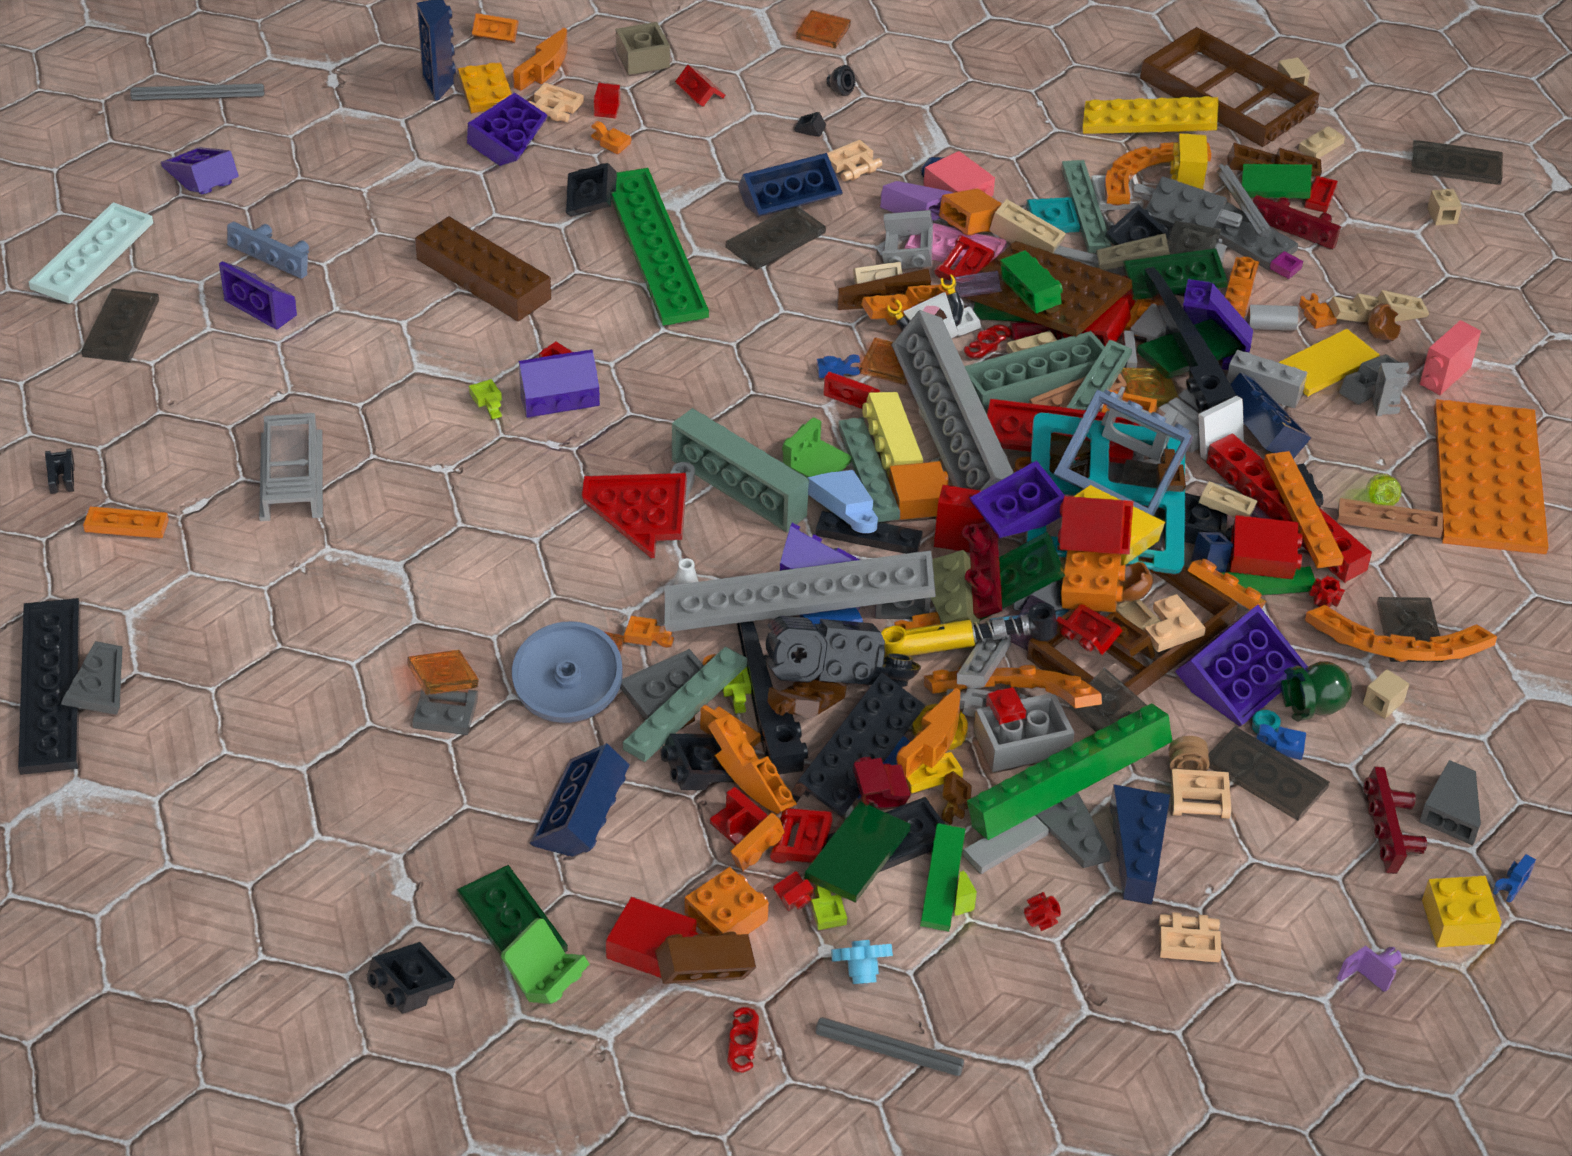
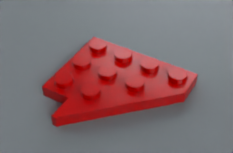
M686 473L584 476L583 502L650 558H655L656 541L683 539L687 488Z

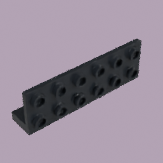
M881 673L791 790L795 802L797 803L802 795L808 798L811 794L838 815L844 816L860 795L853 771L855 761L860 758L870 757L871 759L881 758L884 763L923 711L925 704Z

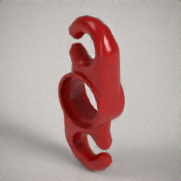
M996 324L980 331L977 339L971 342L969 346L964 347L965 355L972 359H981L987 354L995 352L998 349V344L1004 341L1006 337L1011 336V330L1005 325ZM1003 331L1005 335H999L997 332ZM982 340H991L993 343H984ZM970 348H976L979 351L972 352L970 351Z
M750 1007L738 1008L733 1013L735 1018L745 1014L752 1019L746 1023H741L738 1019L732 1021L733 1028L730 1031L727 1063L737 1073L748 1072L753 1068L751 1060L754 1059V1051L757 1047L759 1015ZM739 1035H748L752 1041L742 1045L737 1043L735 1038ZM745 1056L749 1062L739 1065L735 1062V1059Z

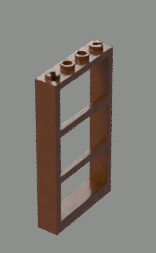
M1198 27L1190 30L1142 61L1140 79L1174 98L1213 97L1205 92L1234 73H1238L1264 87L1265 89L1236 108H1232L1218 100L1217 122L1261 147H1264L1271 141L1273 142L1296 124H1300L1305 118L1311 114L1313 115L1319 107L1318 99L1320 93ZM1198 52L1227 67L1198 87H1194L1168 72ZM1273 93L1295 104L1266 125L1243 114Z
M1143 557L1139 561L1153 563V558ZM1185 566L1177 574L1156 572L1149 569L1152 575L1155 573L1215 615L1203 624L1205 627L1204 636L1174 646L1148 667H1145L1112 644L1106 652L1137 674L1115 692L1054 648L1066 639L1059 632L1061 627L1058 624L1057 634L1051 640L1039 641L1034 638L1029 640L1027 659L1041 670L1081 677V680L1090 684L1101 693L1102 704L1091 707L1108 719L1231 625L1235 620L1238 603L1187 571L1189 568ZM1071 609L1061 618L1068 620L1076 609Z

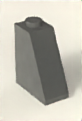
M1449 760L1424 805L1420 823L1470 845H1474L1481 825L1476 771Z

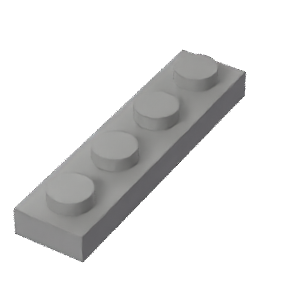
M1011 635L1008 638L1005 636V639L1001 638L999 640H993V637L986 638L984 642L980 639L957 673V684L966 685V687L973 689L984 687L1009 649Z

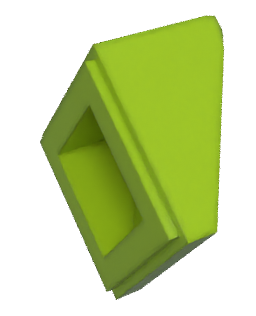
M961 871L959 874L955 916L974 911L977 891L964 871Z

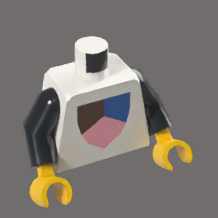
M951 275L953 282L949 286H946L943 278H941V284L948 291V295L943 292L904 311V316L901 313L902 304L900 301L895 300V304L899 308L897 311H892L890 306H887L888 314L897 318L896 323L901 331L904 330L918 310H922L941 317L951 338L958 335L957 326L961 324L964 309L959 293L955 292L954 289L956 286L954 276Z

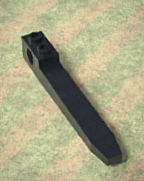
M1154 266L1144 269V280L1151 296L1190 367L1186 386L1188 392L1194 394L1198 410L1204 412L1235 397L1236 394L1217 359L1164 278Z
M754 621L737 623L742 655L747 658V670L751 683L750 695L757 730L761 734L760 742L765 757L768 756L771 763L775 765L779 775L801 772L804 770V759H808V749L806 743H801L800 740L802 738L800 722H795L793 714L787 712L783 715H778L769 705L768 693L769 688H773L766 662L763 659L764 655Z

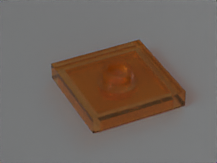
M811 10L797 30L796 39L836 48L850 28L851 20Z
M875 337L859 367L860 374L903 385L907 383L906 376L892 347L893 342Z
M460 649L408 656L407 665L426 695L478 687L479 679Z

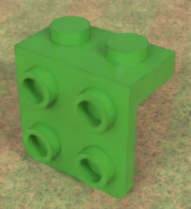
M814 417L806 424L801 425L798 431L791 438H787L782 445L783 463L806 478L842 471L851 463V456L820 440L821 421Z
M538 918L501 954L503 962L528 1001L533 1003H555L562 997V992L570 984L580 979L582 972L590 965L584 955L565 954L545 920Z

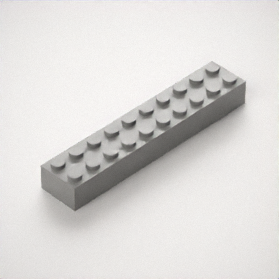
M918 310L893 342L892 347L953 486L983 491L1013 474L1012 468L943 319Z

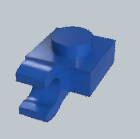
M849 355L844 361L835 356L817 358L819 378H825L828 372L844 376V374H860L859 367H851L852 363H860L859 355Z
M1260 724L1255 744L1275 748L1274 754L1302 760L1306 732L1279 727L1276 732L1271 726Z
M1525 854L1519 863L1514 861L1506 874L1509 878L1497 880L1493 894L1496 895L1498 891L1505 890L1509 893L1506 901L1512 902L1530 878L1536 859Z

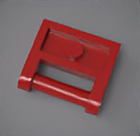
M959 235L954 242L955 246L943 263L936 267L934 273L940 279H948L953 282L952 275L956 280V284L963 286L990 263L994 257V250ZM967 249V252L955 269H950L962 250Z
M786 808L780 818L785 833L776 846L772 848L770 858L776 863H785L786 861L812 863L827 843L833 820L832 813ZM797 823H800L794 846L790 847L788 843L792 828Z

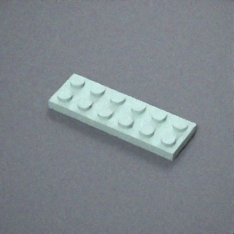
M113 202L29 281L30 289L70 304L153 224L152 216Z

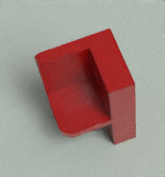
M733 787L726 792V807L710 818V824L736 846L768 815L736 787Z

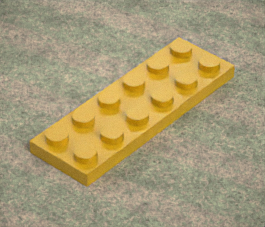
M1218 97L1137 98L1129 100L1094 99L1085 101L1083 134L1217 131Z

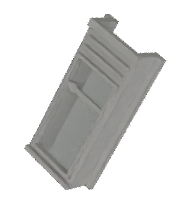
M315 413L264 416V433H261L260 521H270L271 504L309 501L311 503L312 518H323L322 429L317 430Z

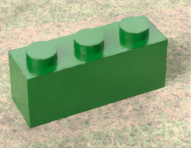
M1026 250L1000 260L1002 280L1035 313L1061 304V293L1063 292L1059 280H1055L1046 268L1044 269L1037 259L1032 257Z

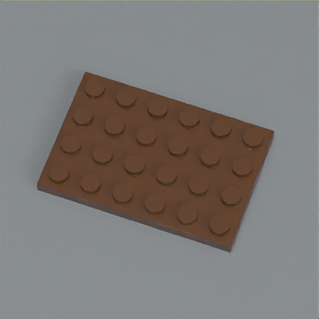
M1015 241L961 286L959 290L961 297L1077 337L1132 288V280ZM1026 250L1032 257L1037 259L1044 269L1046 268L1055 280H1059L1063 289L1061 304L1035 313L1002 280L1000 260Z

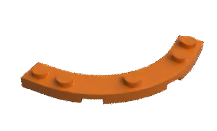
M1174 142L1160 143L1158 148L1152 149L1146 146L1137 148L1115 160L1112 168L1107 171L1105 178L1107 204L1116 206L1130 204L1131 195L1128 183L1131 178L1149 166L1171 162V160L1174 161ZM1207 143L1208 162H1211L1212 153L1210 145Z
M1326 605L1306 612L1305 618L1307 623L1314 626L1318 631L1334 638L1337 643L1347 644L1373 654L1392 657L1402 662L1408 660L1438 661L1463 659L1465 656L1494 646L1497 639L1496 635L1477 624L1452 634L1430 637L1429 642L1423 640L1416 641L1415 637L1393 634L1390 637L1384 635L1377 636L1374 634L1375 630L1349 620Z
M1023 665L1019 668H996L984 686L994 687L996 684L1002 683L1011 685V687L1045 688L1046 692L1061 697L1074 708L1102 704L1101 693L1090 684L1081 680V677L1039 670L1034 665ZM961 667L958 668V671L936 670L932 672V675L924 676V686L932 694L947 692V689H967L966 685L957 684V673Z

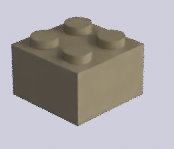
M657 22L616 29V52L628 75L670 68V45Z

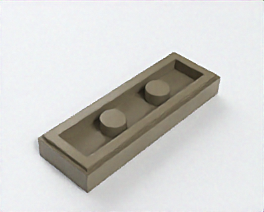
M1165 234L1096 250L1101 270L1123 266V261L1170 255Z

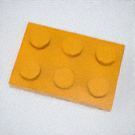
M501 62L458 68V76L471 113L485 112L512 94Z

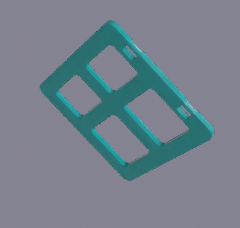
M1038 413L1034 417L1032 427L1031 463L1037 460L1063 494L1075 496L1082 489L1056 477L1055 474L1049 471L1051 433L1053 432L1074 435L1082 418ZM1094 420L1086 435L1090 439L1088 479L1140 505L1148 506L1157 488L1109 481V441L1111 440L1102 437L1105 427L1101 425L1102 421ZM1121 423L1113 424L1118 431L1153 446L1157 432L1143 426ZM1170 437L1165 449H1174L1176 453L1181 442ZM1184 455V457H1183V459H1182V461H1181L1180 464H1183V466H1184V474H1185V455ZM1185 489L1184 492L1166 491L1158 506L1165 510V550L1147 549L1139 555V557L1153 558V563L1143 562L1148 569L1156 572L1177 574L1181 572L1184 566ZM1046 526L1027 531L1026 542L1045 533ZM1051 536L1058 556L1067 558V551L1057 550V545H1060L1058 537ZM1137 556L1135 559H1133V560L1130 561L1128 564H1126V567H1128L1129 565H1131V564H1133V563L1142 562V561H1138V556Z

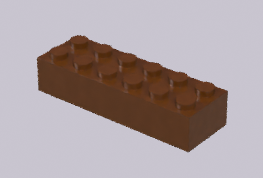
M450 216L415 237L418 261L517 322L552 299L550 276Z

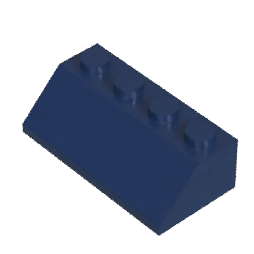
M427 0L417 2L422 77L434 100L437 101L454 84L453 74H456L455 63L452 61V56H455L454 46L451 43V38L454 37L453 28L450 24L452 10L449 5H446L444 0Z
M827 153L745 173L738 184L745 206L758 217L843 194Z
M607 743L570 759L530 844L533 847L570 857L583 852H589L597 842L596 837L599 830L606 823L607 819L605 817L610 807L616 801L615 796L619 787L626 780L625 774L630 764Z

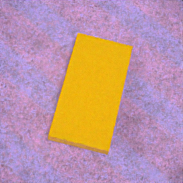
M1345 329L1278 363L1307 372L1303 393L1308 397L1344 379L1345 376L1358 372L1361 363L1379 357L1380 354L1351 331Z

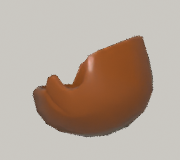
M1380 303L1371 310L1368 316V330L1374 338L1394 341L1400 334L1401 326L1395 322V317L1398 316V313L1391 309L1389 304Z
M1136 562L1126 567L1125 581H1120L1119 586H1123L1122 601L1134 602L1140 600L1151 590L1153 576L1143 562Z

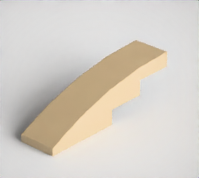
M1384 290L1381 291L1378 297L1357 293L1354 300L1333 296L1329 302L1336 319L1356 322H1368L1369 313L1380 303L1389 304L1391 309L1398 313V316L1395 317V322L1425 318L1429 315L1421 298Z

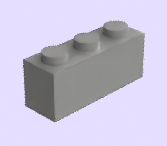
M1237 350L1229 364L1227 379L1231 384L1241 372L1254 378L1277 403L1296 408L1303 394L1307 372Z

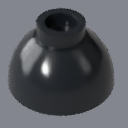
M841 65L827 76L826 83L837 94L848 96L855 87V74L850 66Z

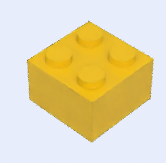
M1179 133L1178 142L1173 144L1174 161L1171 160L1170 162L1171 179L1203 190L1208 165L1207 136Z
M1486 876L1428 879L1422 903L1436 947L1495 943L1502 921Z

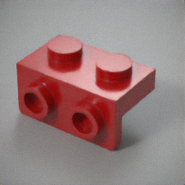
M1083 604L1078 606L1068 620L1060 616L1056 619L1057 624L1061 627L1059 632L1069 641L1075 639L1079 641V645L1086 651L1091 653L1094 650L1102 656L1123 631L1118 624Z

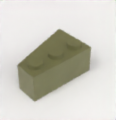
M964 550L932 559L936 597H931V600L942 623L971 619L972 623L977 622V624H980V619L973 614L972 586L965 580V573L971 568L970 557Z

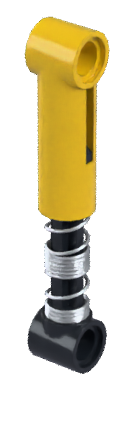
M1038 603L1030 607L1027 614L1020 615V618L1013 619L1010 616L1009 620H1004L1002 617L1000 619H992L991 622L986 620L984 624L972 623L970 619L911 629L890 626L881 632L885 641L884 657L891 653L914 656L973 647L978 639H982L983 642L986 638L993 637V640H999L1001 638L1005 639V636L1008 638L1010 634L1020 636L1023 632L1024 635L1031 634L1035 640L1047 641L1056 636L1057 622L1054 607L1048 603Z

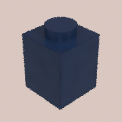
M1198 532L1191 561L1206 559L1217 566L1215 570L1226 572L1234 544L1221 532Z

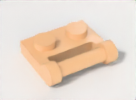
M1172 769V815L1181 816L1182 813L1220 815V818L1230 819L1229 772ZM1182 798L1220 801V804L1183 802Z

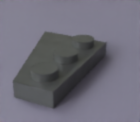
M95 641L69 690L66 692L61 705L117 715L120 708L123 646Z
M1079 793L1035 815L1049 829L1048 833L1053 834L1061 842L1060 846L1082 868L1110 862L1111 853Z

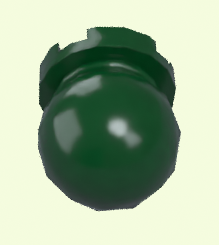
M1319 661L1305 669L1301 666H1294L1284 670L1287 677L1285 680H1281L1282 697L1285 707L1291 706L1295 713L1292 715V719L1297 722L1311 719L1314 713L1317 715L1334 714L1343 709L1351 698L1352 682L1348 673L1339 665L1330 661Z

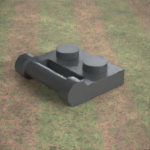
M423 684L412 721L413 729L468 735L478 702V691L469 690L468 692L438 689L432 688V685ZM437 699L466 703V705L459 706L430 702V700Z

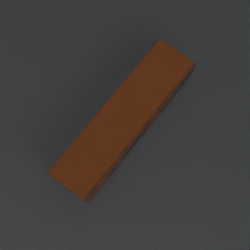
M1233 143L1227 156V164L1231 170L1243 171L1244 164L1312 165L1311 177L1321 176L1322 174L1321 159L1279 148L1277 153L1273 154Z
M926 268L838 288L837 310L864 309L861 305L863 297L904 295L908 287L931 285L929 269Z

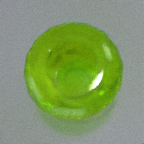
M1376 474L1369 479L1366 485V494L1372 503L1394 506L1401 497L1402 489L1400 483L1389 474Z

